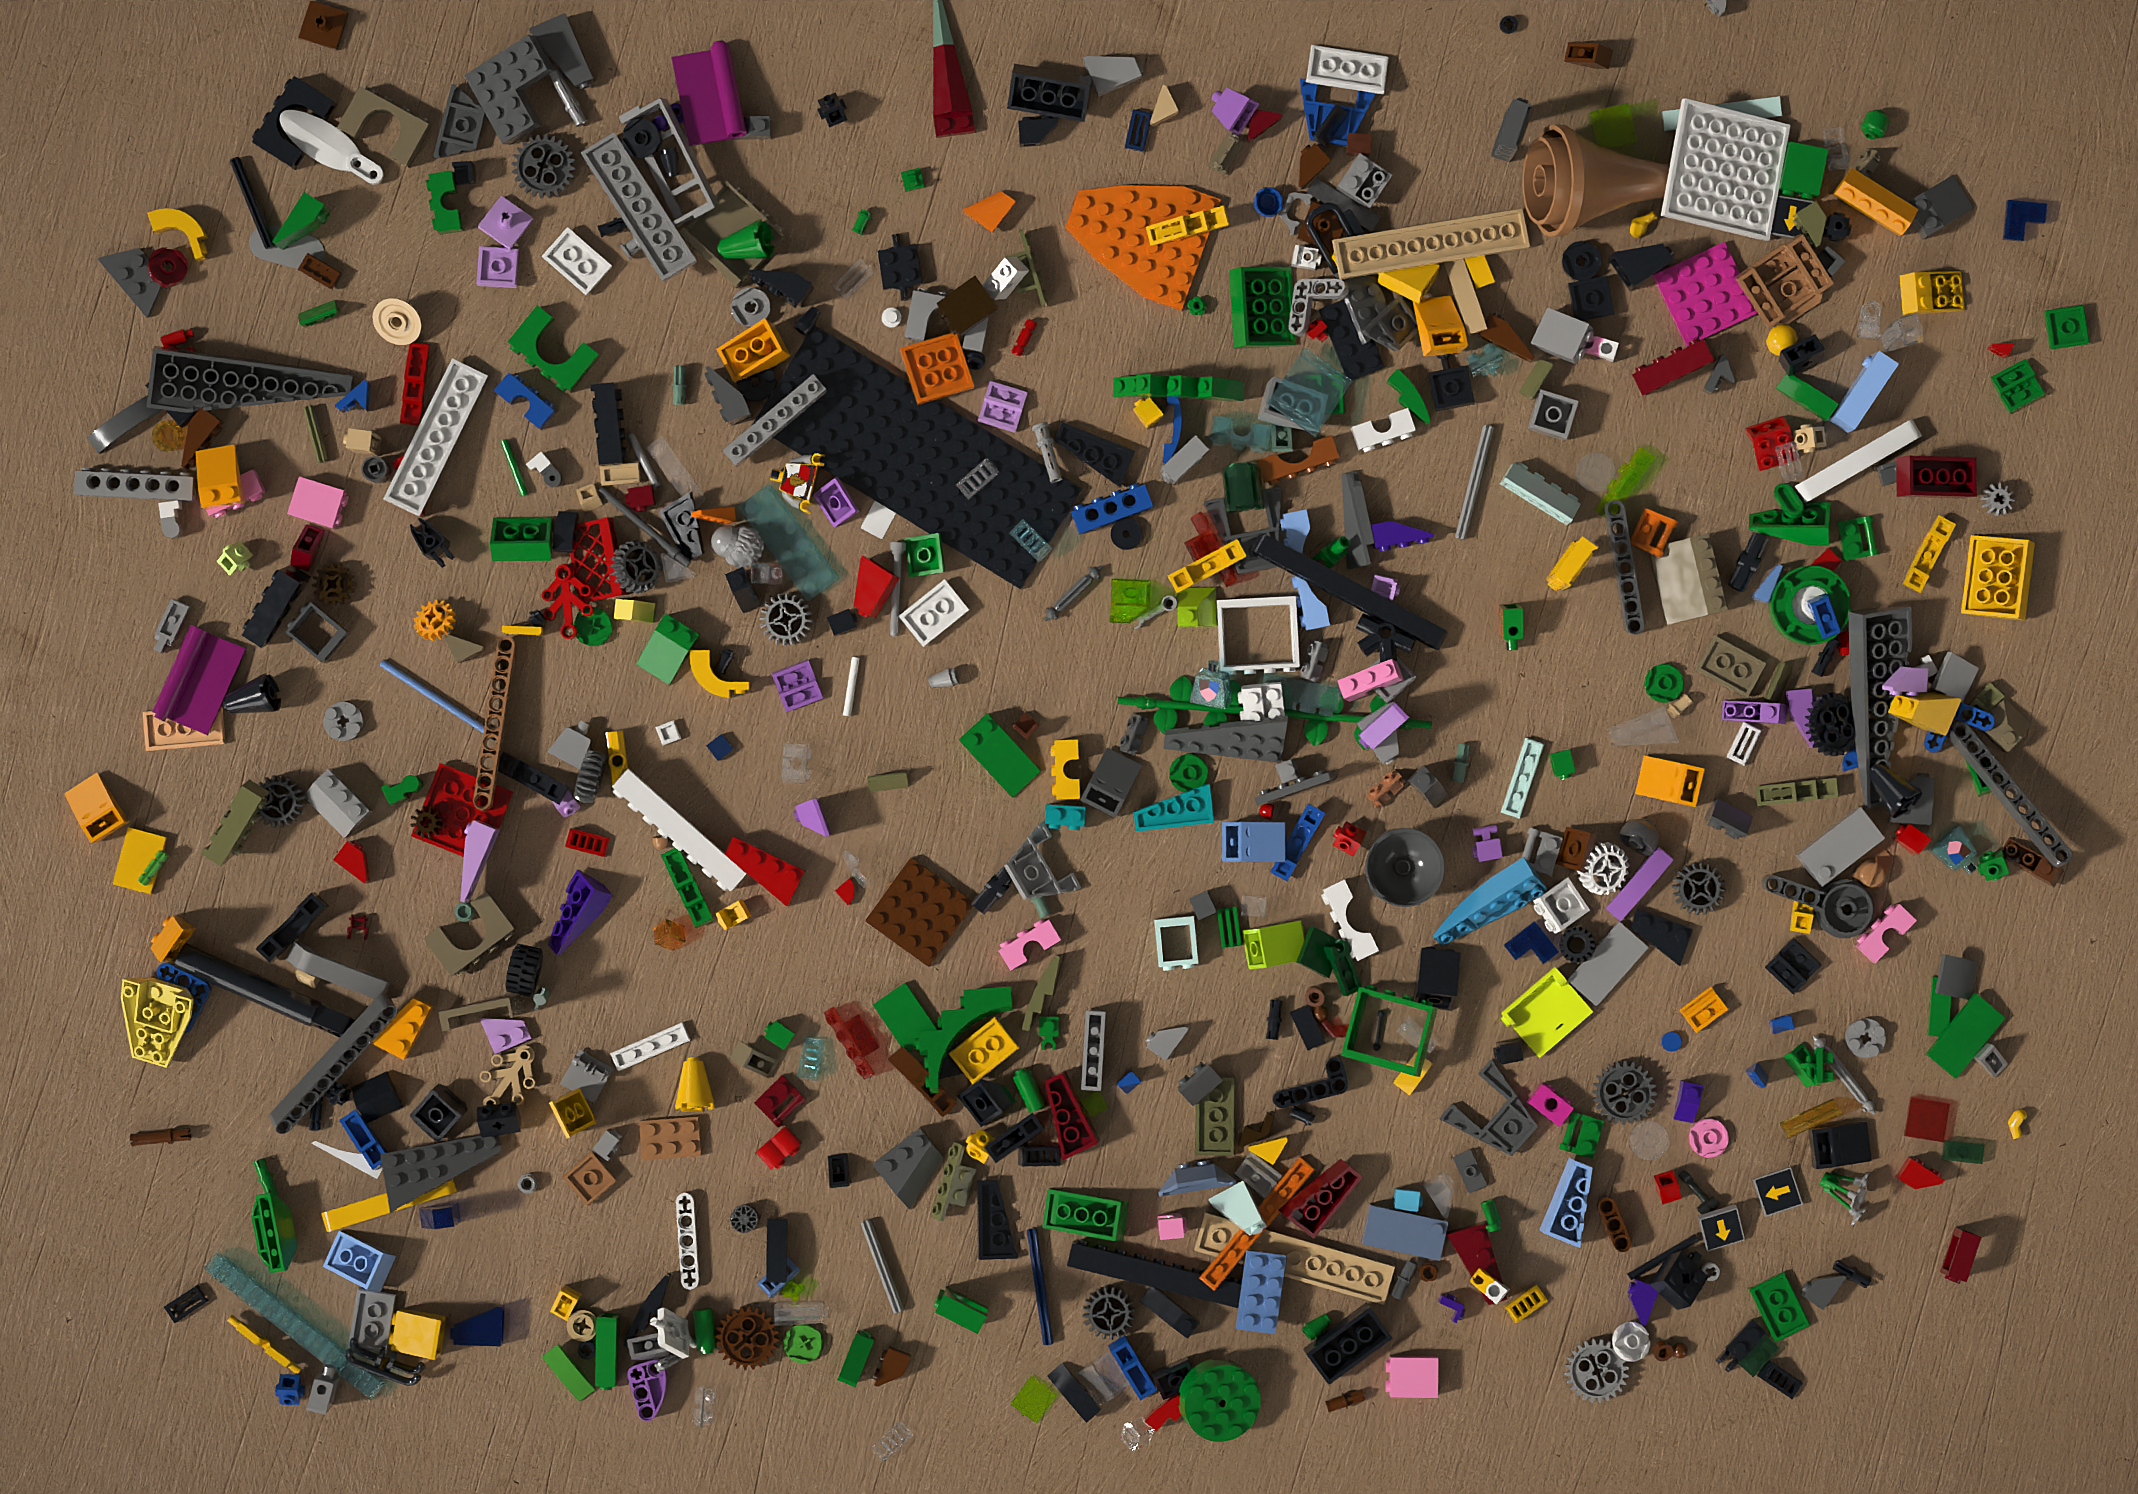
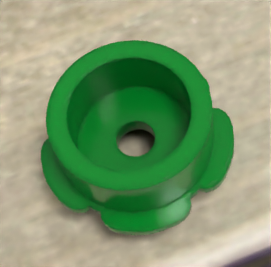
M1199 296L1189 300V312L1192 315H1203L1206 311L1205 308H1207L1206 301L1202 300Z

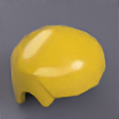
M1778 324L1770 330L1766 344L1770 352L1780 356V351L1797 343L1798 337L1795 329L1791 326Z

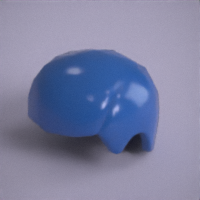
M1273 187L1262 188L1254 196V208L1263 217L1276 216L1283 207V198L1280 192Z

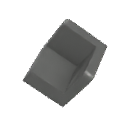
M1828 246L1817 256L1829 277H1832L1845 262L1843 258Z
M1896 461L1876 468L1882 486L1896 482Z
M1207 890L1189 899L1198 920L1216 913Z

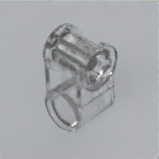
M1870 301L1861 306L1857 338L1878 340L1882 311L1878 302ZM1871 307L1874 313L1870 314L1867 308Z

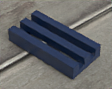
M1133 109L1125 149L1144 153L1152 113ZM1137 114L1140 116L1133 145H1131L1130 139L1135 121V116ZM1143 116H1146L1147 120L1140 147L1137 146L1142 126Z

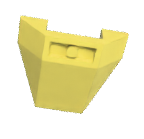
M155 978L123 979L121 1001L133 1058L165 1068L169 1066L192 1017L194 998L187 988Z

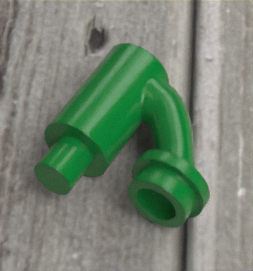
M1494 1199L1481 1202L1480 1204L1488 1222V1225L1485 1226L1489 1232L1501 1230L1500 1222L1502 1220Z

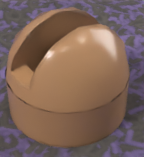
M662 835L652 837L653 845L656 849L663 850L667 847L668 837L666 839Z

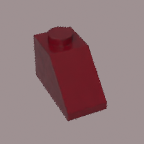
M308 524L305 525L292 548L290 566L309 572L316 559L325 530Z

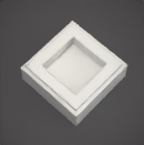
M674 720L655 727L662 746L681 739Z

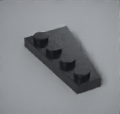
M977 1180L978 1259H1018L998 1180Z

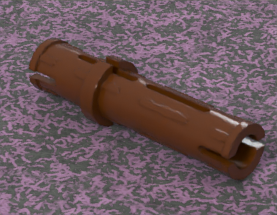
M169 1128L167 1131L130 1134V1141H133L130 1144L131 1146L191 1141L192 1135L189 1134L191 1129L173 1130Z

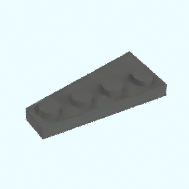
M1324 769L1315 772V777L1307 779V776L1295 779V784L1289 785L1286 782L1278 785V790L1271 792L1269 788L1260 791V796L1255 797L1256 804L1259 805L1337 778L1336 772L1333 770L1326 773Z

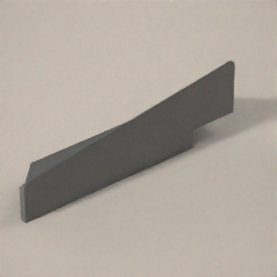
M1356 470L1341 475L1345 537L1350 541V546L1346 548L1348 552L1346 554L1347 569L1370 565L1367 545L1374 544L1364 493Z

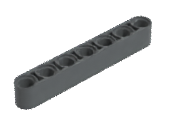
M1612 500L1605 504L1604 513L1623 625L1627 633L1637 635L1644 629V619L1625 507L1622 502ZM1614 503L1619 507L1616 515L1610 512V506ZM1616 523L1622 526L1620 534H1616L1613 531V526ZM1620 542L1625 545V551L1622 554L1616 550V546ZM1622 562H1626L1629 566L1626 573L1620 571V564ZM1627 581L1632 584V589L1628 593L1623 590V584ZM1629 601L1635 603V609L1632 612H1629L1626 608ZM1636 620L1639 624L1636 631H1632L1629 627L1630 622Z

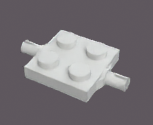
M664 1307L658 1309V1319L653 1317L650 1320V1324L658 1329V1345L682 1359L689 1357V1346L696 1348L697 1345L696 1340L691 1338L689 1334L688 1320Z

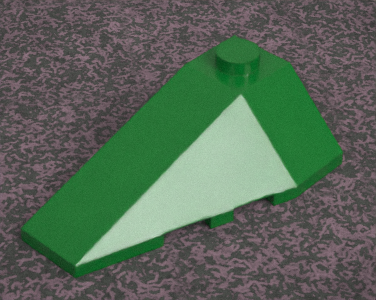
M1831 502L1804 503V512L1802 516L1796 519L1787 517L1783 511L1776 512L1775 510L1750 514L1749 530L1809 546H1829Z

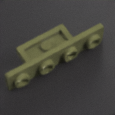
M1022 229L1019 230L1025 251L1006 257H1017L1029 270L1015 287L1017 294L1037 289L1043 308L1046 307L1045 302L1049 300L1046 290H1041L1040 283L1043 280L1040 271H1036L1034 264L1037 263L1034 252L1030 253L1028 245H1031L1028 233L1024 234Z
M953 1142L949 1149V1157L943 1169L941 1184L937 1189L936 1201L932 1206L931 1217L942 1222L944 1221L949 1203L966 1207L976 1173L975 1168L961 1165L965 1146L957 1142Z

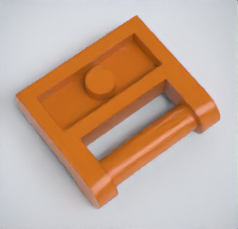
M1645 508L1630 539L1631 546L1662 558L1664 554L1663 549L1678 522ZM1661 523H1664L1666 527L1656 548H1654L1651 544Z

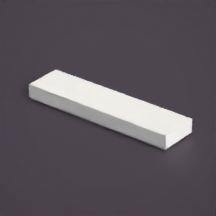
M684 1022L610 1054L617 1070L620 1071L688 1042L691 1038Z

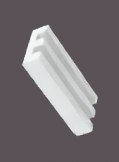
M1743 722L1726 758L1745 766L1762 730ZM1745 728H1748V731H1747V733H1746V735H1745V737H1744V739H1743V741H1742V743H1741V745H1740V747H1739V749H1738L1736 755L1733 756V753H1734V751H1735V749H1736V747H1737V745H1738V743H1739V740H1740V738H1741V736H1742V734H1743ZM1753 730L1755 731V734L1750 742V745L1743 759L1741 760L1739 759V757Z

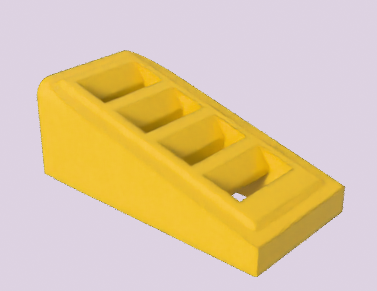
M1536 1284L1504 1305L1513 1321L1518 1323L1546 1303L1547 1299ZM1534 1291L1540 1299L1539 1302H1536L1532 1296ZM1527 1296L1530 1298V1300H1531L1532 1303L1534 1304V1305L1531 1306V1307H1530V1305L1528 1304V1302H1527L1526 1299H1525ZM1522 1301L1526 1306L1527 1310L1524 1311L1520 1306L1519 1302ZM1516 1305L1521 1314L1517 1315L1512 1307Z

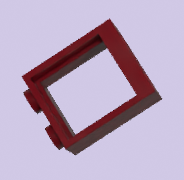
M1956 1227L1954 1228L1940 1270L1941 1273L1945 1274V1279L1958 1284L1961 1281L1967 1282L1982 1237Z

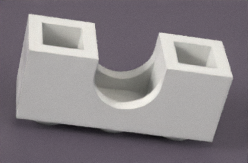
M1406 408L1389 414L1390 429L1384 433L1377 432L1373 428L1371 421L1353 426L1351 431L1358 451L1363 450L1365 453L1374 450V445L1382 443V446L1394 443L1393 439L1401 437V440L1412 437V433L1416 429L1409 409Z

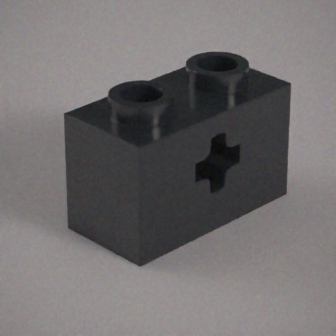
M1816 334L1781 350L1779 362L1789 377L1822 361L1825 349Z
M510 1102L477 1107V1124L481 1137L521 1132V1117L517 1103Z

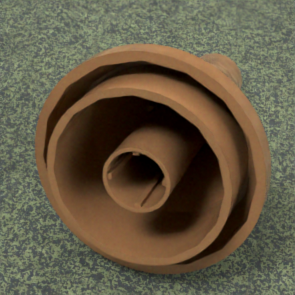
M1548 125L1542 130L1539 137L1532 141L1526 153L1522 177L1525 207L1530 219L1538 225L1546 236L1563 237L1586 222L1632 203L1664 198L1670 164L1627 156L1588 140L1577 134L1567 125Z

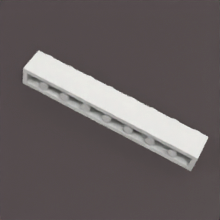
M629 768L612 785L614 788L613 793L620 799L624 797L628 800V806L633 811L637 812L639 810L644 815L643 819L649 825L654 823L659 828L657 832L665 839L667 837L671 838L674 841L672 845L680 852L684 850L688 853L687 858L695 865L699 863L703 867L702 871L709 878L714 876L718 880L716 884L724 891L726 889L732 891L747 874Z

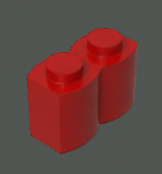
M786 1125L759 1148L756 1153L771 1170L774 1167L778 1170L786 1163L784 1160L789 1154L794 1156L801 1149L799 1145L802 1142Z

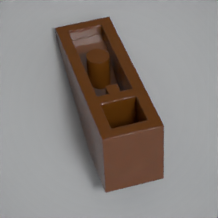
M1497 313L1489 314L1485 320L1487 330L1481 331L1478 338L1531 363L1534 356L1508 322L1504 321V317Z

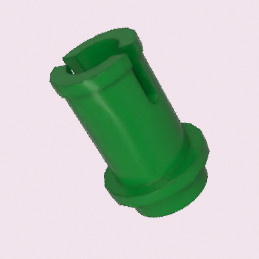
M861 209L858 212L859 216L852 231L863 236L869 220H872V213Z

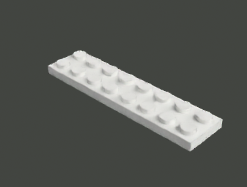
M453 358L451 359L383 498L384 500L420 516L488 375Z

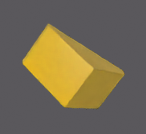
M1283 1136L1248 1145V1149L1274 1165L1287 1143V1137Z
M564 1285L550 1312L568 1321L582 1294Z

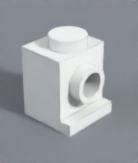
M1295 245L1291 267L1315 270L1316 266H1320L1322 254H1318L1319 249ZM1309 254L1311 259L1305 260L1304 255Z

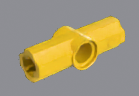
M623 730L606 732L612 785L628 769ZM616 755L623 758L621 766H616L613 762V758Z

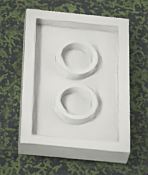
M568 227L542 255L549 264L586 296L612 268V265Z
M944 579L899 615V617L924 647L967 613L969 609Z

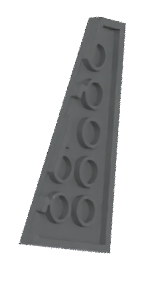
M1281 716V719L1278 720L1263 718L1261 722L1246 720L1220 723L1218 727L1202 725L1200 729H1191L1190 727L1168 729L1165 732L1163 749L1281 763L1288 716Z
M479 1135L380 1154L390 1213L405 1204L407 1205L419 1196L427 1194L451 1181L452 1178L464 1174L476 1165L482 1164L502 1153L499 1135L484 1138Z

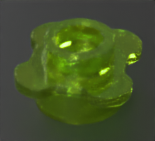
M791 1280L785 1284L782 1296L784 1298L789 1297L793 1302H797L800 1299L801 1291L804 1290V1285L801 1283L797 1284L794 1280Z

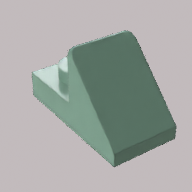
M1271 424L1272 452H1292L1291 428Z

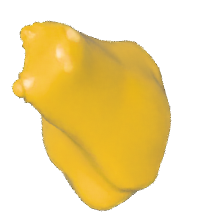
M1655 211L1634 218L1631 221L1630 234L1634 238H1640L1647 231L1648 224L1657 219Z

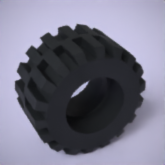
M519 943L515 946L506 975L505 986L507 992L528 997L532 996L537 987L542 967L543 952L541 948Z

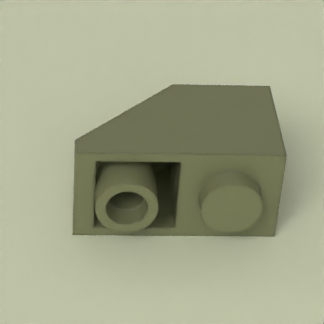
M1815 201L1793 215L1794 225L1798 230H1802L1805 235L1804 237L1813 249L1821 244L1827 218Z

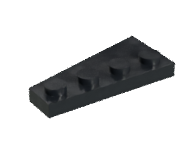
M1063 422L1055 438V442L1121 488L1135 451Z

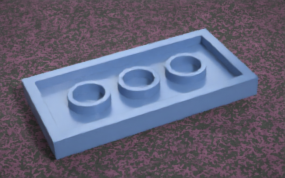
M1246 1250L1236 1329L1276 1334L1286 1255Z

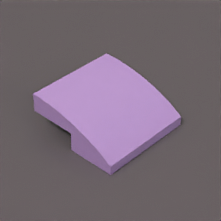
M990 381L978 422L1016 433L1028 392Z

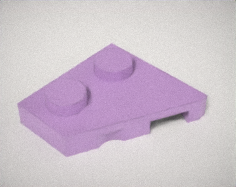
M480 1019L494 1054L532 1039L524 1020Z

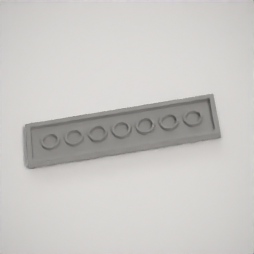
M614 132L580 152L663 283L697 262Z

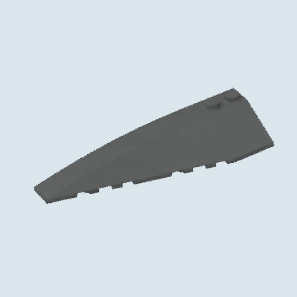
M154 346L146 407L188 413L198 411L201 407H203V411L220 408L226 409L239 406L346 396L351 392L353 375L261 360Z

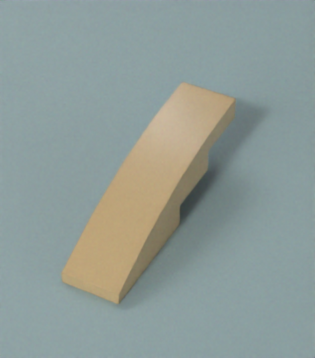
M1464 259L1445 262L1444 266L1467 334L1471 335L1487 330Z

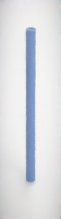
M386 660L381 662L380 667L481 733H484V724Z

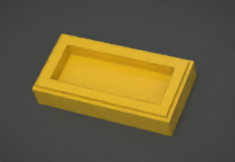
M502 625V633L542 636L544 635V628Z

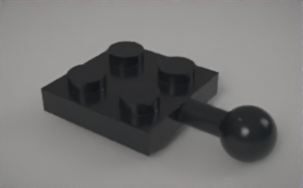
M1451 354L1436 355L1437 358L1441 359L1443 370L1428 372L1436 412L1474 405L1475 403L1467 365L1451 368L1449 363Z

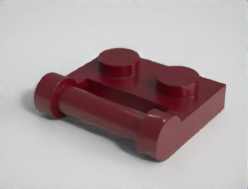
M781 1075L754 1104L779 1128L783 1124L782 1122L800 1104H804L807 1100ZM792 1093L795 1099L776 1116L773 1111Z

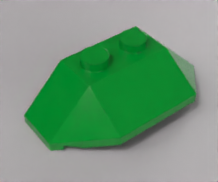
M273 1192L256 1195L251 1218L258 1254L264 1264L269 1267L270 1273L287 1271L297 1250L291 1210Z

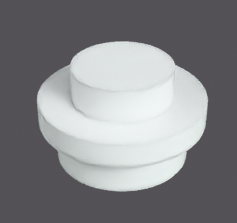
M887 308L882 313V322L887 327H896L901 322V314L895 308Z

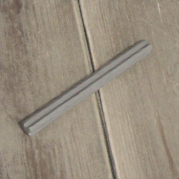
M1484 425L1482 428L1455 535L1458 539L1465 540L1494 429L1490 425Z

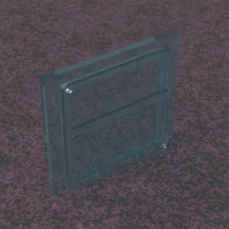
M1304 347L1267 403L1316 437L1352 383V380Z

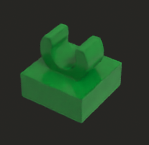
M920 168L901 172L905 192L925 188Z

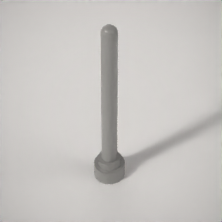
M890 542V550L894 554L893 573L901 579V558L904 555V551H906V543ZM900 579L892 590L890 635L893 637L898 635Z

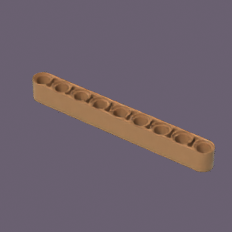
M508 636L501 637L496 647L473 798L475 807L481 811L490 810L494 801L517 649L514 640ZM506 641L512 643V647L508 651L502 650V644ZM508 661L509 667L506 670H500V662ZM499 680L506 682V686L502 690L496 688V683ZM497 699L503 701V706L500 709L493 708V703ZM493 719L500 720V725L496 729L490 727V722ZM491 738L497 740V745L494 748H488L487 742ZM487 758L494 759V765L490 768L484 766V761ZM485 777L491 779V784L488 787H482L481 781ZM484 796L487 797L488 804L480 807L478 804L479 799Z

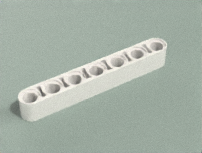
M1913 419L1804 480L1796 485L1795 488L1803 502L1806 503L1922 435Z

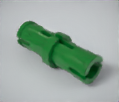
M265 1158L252 1162L259 1177L258 1182L262 1184L264 1192H273L275 1195H278L279 1193L272 1180L273 1174H270Z

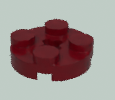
M167 247L155 250L151 254L147 265L150 277L164 288L180 284L185 279L188 271L186 257L179 250L167 249ZM164 263L172 265L171 271L164 269Z

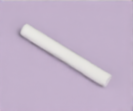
M852 657L843 712L844 716L850 717L860 658Z

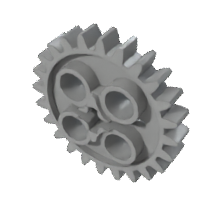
M1592 1338L1591 1344L1584 1340L1583 1347L1577 1344V1352L1571 1349L1573 1357H1566L1570 1361V1364H1564L1569 1369V1371L1564 1372V1375L1570 1376L1566 1382L1567 1384L1573 1383L1570 1390L1577 1389L1575 1395L1578 1397L1583 1394L1582 1399L1584 1401L1588 1397H1590L1591 1403L1594 1402L1595 1398L1601 1403L1602 1397L1609 1401L1610 1394L1616 1398L1615 1391L1622 1392V1389L1619 1387L1620 1384L1626 1385V1382L1622 1379L1629 1377L1628 1374L1624 1373L1629 1367L1623 1365L1626 1360L1621 1359L1617 1355L1614 1347L1610 1348V1341H1607L1604 1345L1601 1338L1598 1343ZM1606 1353V1361L1599 1363L1597 1361L1598 1355ZM1590 1354L1593 1355L1595 1365L1601 1369L1599 1370V1375L1603 1381V1387L1600 1386L1596 1374L1592 1373L1594 1367L1589 1358ZM1582 1360H1587L1589 1363L1585 1370L1579 1369V1363ZM1610 1371L1613 1372L1614 1378L1611 1381H1605V1374ZM1595 1379V1386L1587 1388V1380Z

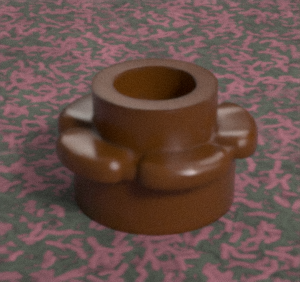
M1424 1263L1419 1268V1275H1421L1423 1281H1434L1437 1278L1438 1268L1432 1265V1263Z

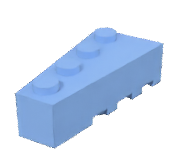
M1569 1157L1539 1229L1541 1232L1578 1248L1581 1247L1580 1240L1584 1227L1583 1221L1587 1208L1586 1201L1590 1188L1592 1167Z

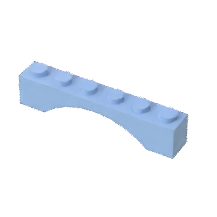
M1307 509L1283 514V519H1280L1281 530H1285L1287 536L1284 539V545L1301 554L1306 536L1310 530ZM1296 576L1291 577L1293 588L1298 590L1299 596H1296L1297 608L1302 610V615L1299 616L1301 627H1305V630L1308 631L1330 626L1326 606L1313 594L1307 582Z

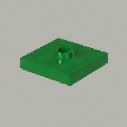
M2084 305L2044 311L2049 350L2090 344Z

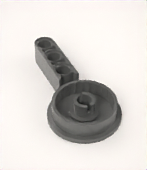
M1771 874L1766 875L1762 879L1761 884L1765 891L1812 907L1821 928L1834 937H1855L1861 934L1872 921L1874 915L1872 896L1862 884L1856 881L1839 879L1817 890ZM1774 878L1776 880V886L1775 888L1770 889L1768 887V882L1770 879ZM1789 885H1793L1795 888V892L1792 895H1788L1786 892ZM1811 891L1813 893V899L1807 902L1805 900V895L1807 892ZM1848 904L1850 911L1844 915L1841 906Z

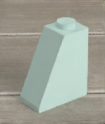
M1244 1181L1208 1199L1217 1211L1249 1236L1258 1234L1267 1227L1251 1191Z

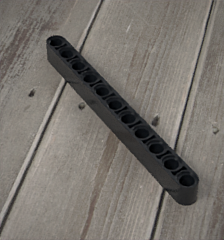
M1260 533L1251 550L1258 557L1377 620L1390 623L1393 627L1417 637V641L1428 647L1440 650L1448 633L1445 629L1283 543Z

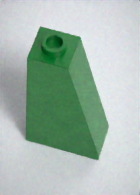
M600 1313L596 1319L595 1386L600 1387V1390H612V1387L617 1385L621 1314Z

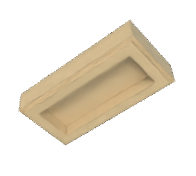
M640 463L600 466L601 486L641 483Z

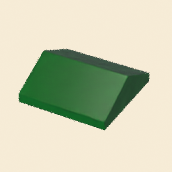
M940 533L904 538L909 577L945 572Z

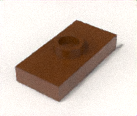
M309 253L306 254L297 269L331 290L334 289L342 275L341 272Z

